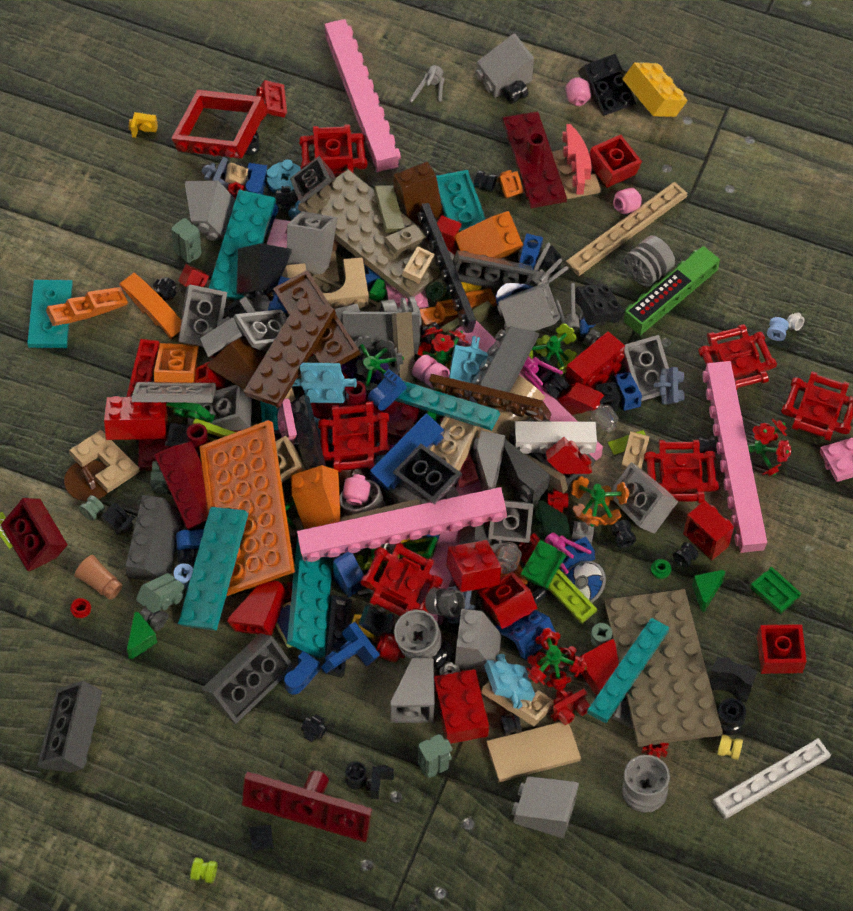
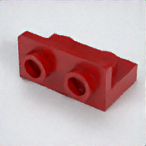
M264 80L256 90V96L262 97L267 107L263 120L267 114L284 118L287 114L284 85Z

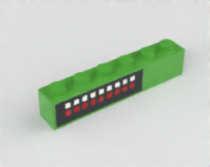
M704 246L698 251L694 250L686 261H681L674 271L668 272L661 282H656L649 292L643 293L636 303L630 304L625 309L624 323L641 336L718 270L720 259Z

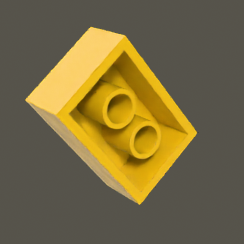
M633 63L623 78L624 82L652 116L676 117L688 101L683 95V91L675 86L673 79L667 76L662 66L657 63Z

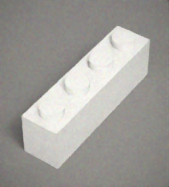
M515 421L514 446L523 454H546V451L563 437L568 441L572 440L582 454L595 453L597 445L596 422Z

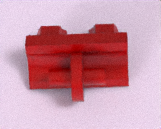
M563 689L556 691L557 698L553 700L555 704L553 706L554 713L550 716L553 721L559 719L566 726L575 718V715L572 713L573 710H576L580 716L588 713L590 705L586 700L587 692L584 689L575 694L572 691L566 692Z

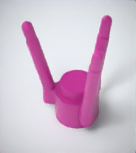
M528 356L521 371L544 395L540 387L543 385V382L536 375L539 370L538 365L560 375L563 374V371L540 361L537 357L531 359Z
M551 533L544 540V542L558 548L559 551L570 558H574V555L565 549V543L582 552L591 554L590 550L566 539L563 535L559 537L557 534ZM562 563V565L560 566L561 569L564 571L565 574H568L569 571Z

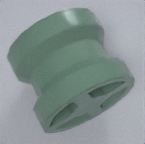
M90 495L87 498V502L79 506V510L87 519L94 521L97 518V514L102 513L105 507L100 500Z
M599 623L593 627L591 643L594 647H598L611 640L612 629L609 625Z

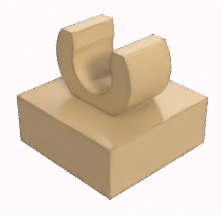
M230 162L227 165L225 182H237L241 186L245 185L248 169Z

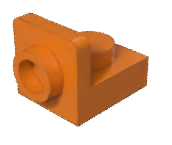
M511 170L500 174L501 176L497 179V183L501 184L505 199L524 193L517 171L511 173Z

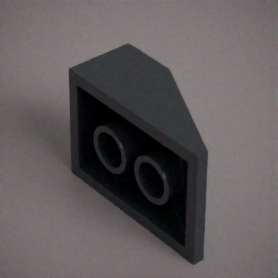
M420 444L393 471L401 486L413 495L434 505L463 476L460 471L423 444Z

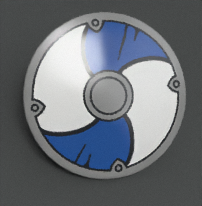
M582 561L576 563L568 569V574H564L591 603L604 590L606 583L605 572L595 562Z

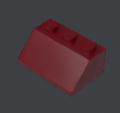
M22 498L0 524L27 571H32L56 559L68 545L41 499Z

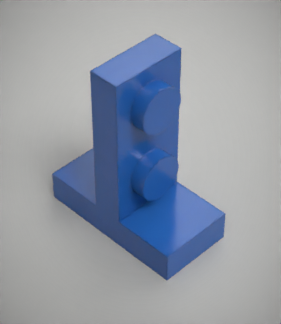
M353 622L341 633L347 640V643L340 648V652L336 653L333 651L325 657L326 662L321 668L327 674L356 653L367 667L380 654L356 622Z

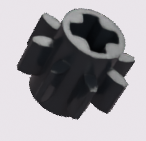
M282 186L281 190L276 191V204L281 205V209H290V205H295V191H290L291 186Z
M170 278L157 279L153 284L154 291L164 301H168L169 298L173 299L177 294L175 291L176 284Z
M317 714L314 717L312 716V718L308 716L301 726V731L304 732L303 738L310 742H313L314 739L321 740L327 730V726L324 725V718Z

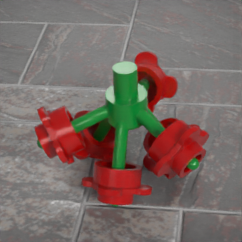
M545 628L541 635L536 637V643L541 644L544 649H549L547 656L539 652L537 655H530L527 658V662L531 665V669L526 668L530 672L528 677L531 682L536 684L541 682L545 685L543 680L547 676L543 671H549V664L554 665L555 672L550 674V681H547V686L553 687L556 690L564 689L566 684L571 682V677H567L565 672L559 671V667L564 668L570 665L569 671L575 673L574 677L577 678L579 673L582 674L586 670L587 662H585L584 655H581V657L576 656V648L574 646L558 648L556 645L560 639V633L553 632L550 628Z

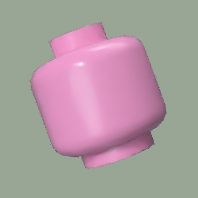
M573 78L566 85L567 99L571 104L582 106L590 99V88L586 80Z
M631 187L618 191L613 200L614 207L622 214L631 213L640 208L641 195L636 189Z
M354 474L353 477L347 478L342 492L346 503L361 506L362 503L367 502L371 484L362 475Z

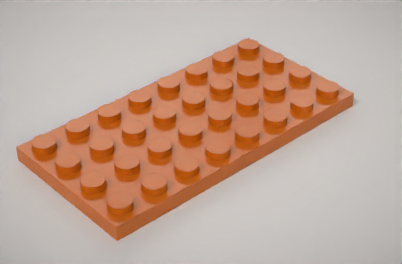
M267 420L199 446L208 514L210 507L245 510L249 513L226 596L294 573L295 569L273 423Z

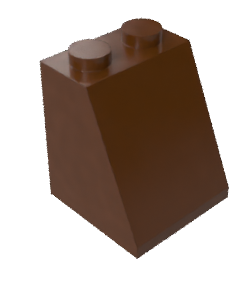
M428 161L394 174V191L400 212L418 226L421 225L417 218L421 204L429 203L435 219L441 217V215L443 216L436 174Z
M243 336L229 343L207 366L245 389L266 352L252 347L246 336Z

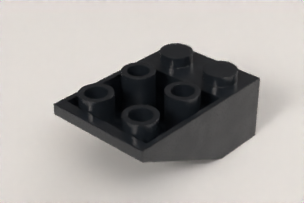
M616 53L586 64L578 70L580 78L588 82L591 93L590 97L603 116L637 104L631 89L623 80L625 75Z

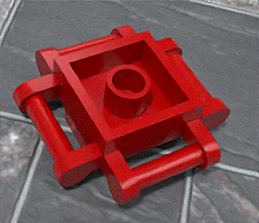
M350 124L344 125V127L319 128V126H313V136H302L299 138V145L302 150L301 169L312 162L309 159V145H314L315 159L320 156L332 170L335 178L345 172L343 168H347L352 173L353 168L366 169L368 164L365 159L364 150L365 135L362 133L351 134ZM352 143L357 144L358 158L353 159Z
M745 324L738 325V328L718 333H707V340L710 346H702L698 349L699 355L703 357L706 366L707 363L731 361L736 390L740 387L759 382L762 384L767 383L769 378L766 371L777 366L776 360L772 358L764 341L765 336L763 332H757L749 336ZM740 335V339L721 344L717 343L718 340ZM755 344H758L765 362H760V355Z
M813 371L808 383L803 382L800 378H793L791 382L792 388L781 412L784 415L795 418L792 429L797 431L798 429L825 437L824 439L828 441L831 440L833 431L849 434L853 418V396H846L850 383L845 381L841 383L817 375V372ZM814 382L841 390V392L837 393L815 386ZM799 390L803 391L804 395L800 407L795 409L793 406ZM843 404L847 405L848 408L843 423H838L837 419Z
M368 401L366 404L342 407L333 405V420L322 419L318 421L320 444L324 460H334L333 466L338 473H341L342 470L369 468L370 470L376 465L378 455H386L390 451L387 429L389 414L379 413L374 415L373 401ZM367 412V416L341 419L343 414ZM376 424H379L380 428V445L378 447ZM328 429L333 430V452L328 450Z
M659 440V453L646 452L644 454V461L647 462V474L656 481L655 463H659V484L678 502H697L701 504L705 501L704 492H713L719 489L714 463L716 454L714 451L700 453L699 440H692V442H666L665 440ZM690 449H692V452H693V453H666V450H690ZM701 462L707 463L708 482H703Z
M402 543L396 544L392 554L382 547L376 548L371 566L361 580L363 586L373 590L369 603L374 606L377 604L399 616L412 610H422L428 613L425 605L427 593L432 588L441 587L443 583L441 577L429 574L435 560L427 559L403 547ZM401 554L404 557L400 559L398 558V555ZM383 560L387 562V564L379 578V581L376 582L374 581V577ZM426 582L430 584V587L422 604H419L416 601Z

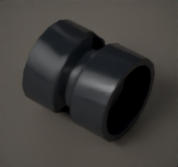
M728 698L719 705L718 716L722 727V734L735 735L742 728L746 716V708L738 699Z

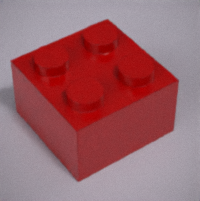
M621 134L592 147L589 153L592 169L607 188L636 175L642 163Z
M703 501L688 513L683 534L712 561L729 547L734 527L730 520L722 517L713 505Z
M487 540L448 547L446 566L459 591L466 592L500 584L502 566Z
M513 571L500 578L499 585L477 591L485 611L502 629L538 609L530 589Z
M802 624L760 625L757 642L761 674L803 673L807 662Z

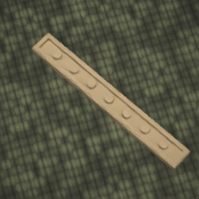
M673 182L639 209L632 212L566 261V265L576 275L580 276L685 199L687 192Z

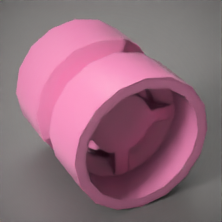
M423 355L416 361L412 375L421 382L424 381L427 386L435 390L429 382L430 375L435 374L449 378L450 370L441 363H437L429 355Z

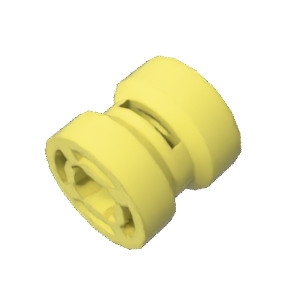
M722 734L717 755H728L732 759L738 760L743 740L739 738L735 740L730 739L729 736Z

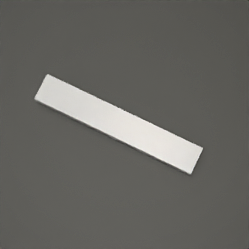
M818 738L713 799V804L723 818L727 819L830 758L831 754Z

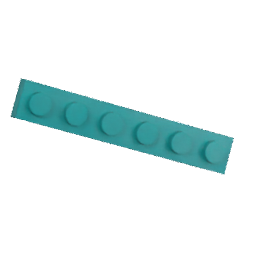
M405 381L403 382L407 388L394 400L492 431L500 416L499 410Z
M653 618L649 620L588 708L587 714L605 724L608 722L668 634V626Z

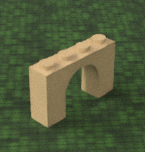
M363 257L343 259L344 285L335 292L323 293V295L334 309L358 304L359 308L369 306ZM305 263L286 265L287 278H293L306 271Z

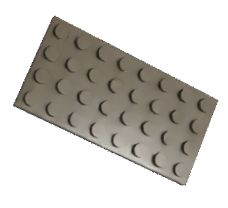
M345 171L308 200L299 203L297 208L299 211L337 217L334 239L357 258L363 257L364 264L407 299L409 296H417L441 277V271L435 264V256L419 284L402 276L417 246L431 252L429 241L426 238L424 242L395 254L384 242L385 237L394 233H385L374 190L351 171ZM401 212L405 228L415 224ZM448 250V252H449V254H450V256H451V259H452V261H453V258H454L455 255L452 254V253Z
M685 589L605 599V612L608 624L612 629V639L616 642L619 664L651 618L669 627L668 634L626 694L637 746L721 736L722 727Z

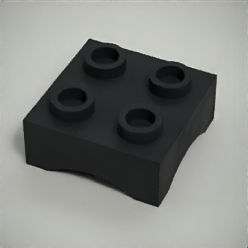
M607 284L576 287L575 303L582 309L588 326L604 321L618 323L625 313Z
M717 656L709 679L711 689L713 691H727L735 695L740 701L747 703L757 671L748 665L735 663L727 657Z

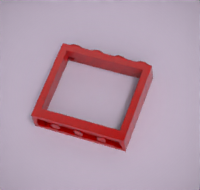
M197 90L171 139L177 151L242 159L267 111V107L260 96ZM203 108L248 113L234 141L189 136Z

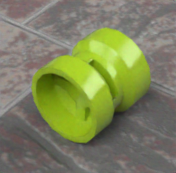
M195 858L190 878L192 880L202 878L206 883L213 884L218 863L215 861L204 863L203 859Z

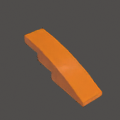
M135 272L119 284L142 313H146L156 326H160L170 339L180 333L181 319Z
M121 287L90 291L84 297L67 299L65 304L48 306L46 312L52 325L57 326L112 311L127 305L128 301Z
M490 288L466 292L472 309L486 301H489L492 307L497 306L496 299ZM452 299L439 301L435 307L419 309L422 326H429L432 322H437L438 326H441L459 317L457 311L453 309Z

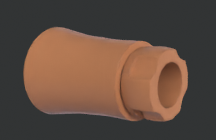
M90 555L83 560L74 575L75 578L85 582L109 600L114 599L123 587L117 578L94 555Z

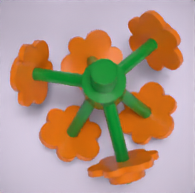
M579 476L571 484V494L580 499L587 492L590 494L591 499L585 507L583 504L573 506L572 510L575 513V517L591 527H598V525L602 524L613 525L622 516L620 510L610 511L608 506L614 496L619 500V504L627 503L629 490L625 483L620 482V484H617L616 492H612L610 486L605 485L602 487L600 484H595L593 486L594 489L591 490L587 487L589 480ZM594 503L593 512H592V509H591L590 507H591V505ZM598 505H601L606 512V515L600 518L596 517Z

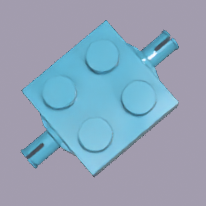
M473 336L471 346L469 347L455 345L449 378L471 383L474 377L479 374L481 363L489 355L478 348L480 337L476 339V336Z
M302 363L300 365L301 378H297L293 386H302L304 395L309 396L310 403H344L346 400L345 387H356L357 381L356 378H344L340 363Z
M504 654L497 655V661L487 660L484 667L494 695L509 698L512 700L515 709L522 707V699L533 700L535 693L525 666L507 663Z

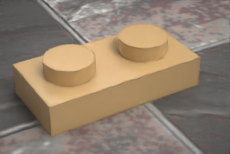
M417 246L402 276L419 284L435 254Z
M630 431L620 469L625 470L631 462L640 469L642 468L649 436Z

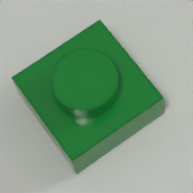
M381 279L376 280L369 292V299L379 303L386 295L385 281Z

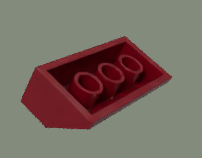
M192 441L172 446L154 454V459L186 530H192L206 524L208 506L202 463Z

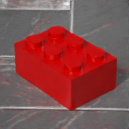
M609 331L606 332L567 365L565 381L568 384L578 382L595 390L596 385L606 383L612 374H617L622 369L625 345Z
M107 397L104 417L106 440L166 439L168 423L167 402H132V397Z
M476 669L434 676V692L445 739H448L450 744L488 737L489 723Z

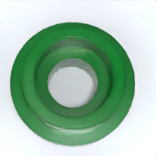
M663 559L655 560L651 565V573L657 579L667 578L671 573V565Z

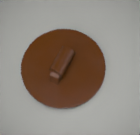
M95 460L84 467L75 463L65 474L64 484L67 492L80 501L87 502V498L90 495L95 496L98 500L107 495V492L95 481V475L106 469L107 466Z

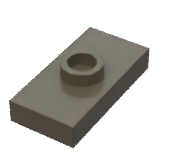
M414 224L385 237L384 242L395 254H398L424 242L426 236Z

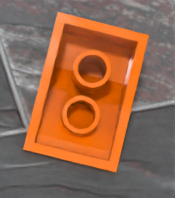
M509 211L479 222L457 233L455 236L459 251L485 255L496 259L518 253L523 246Z
M160 343L154 369V382L194 383L199 346Z
M321 465L291 475L292 496L304 530L341 522L339 475L337 470Z

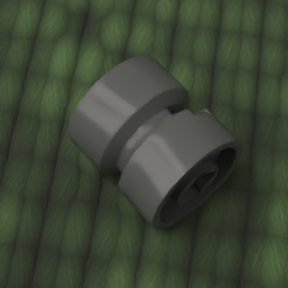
M432 588L427 593L425 599L426 609L428 613L433 615L456 618L461 615V609L465 607V597L458 590Z

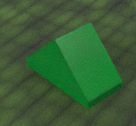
M434 536L407 541L405 548L427 559H432L437 545V538Z
M719 570L694 576L692 586L701 611H706L721 586L726 571Z
M139 612L134 613L127 646L130 659H134L157 643L156 633Z

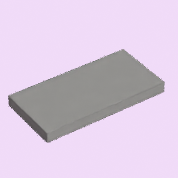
M137 382L132 394V402L212 403L216 392V383Z

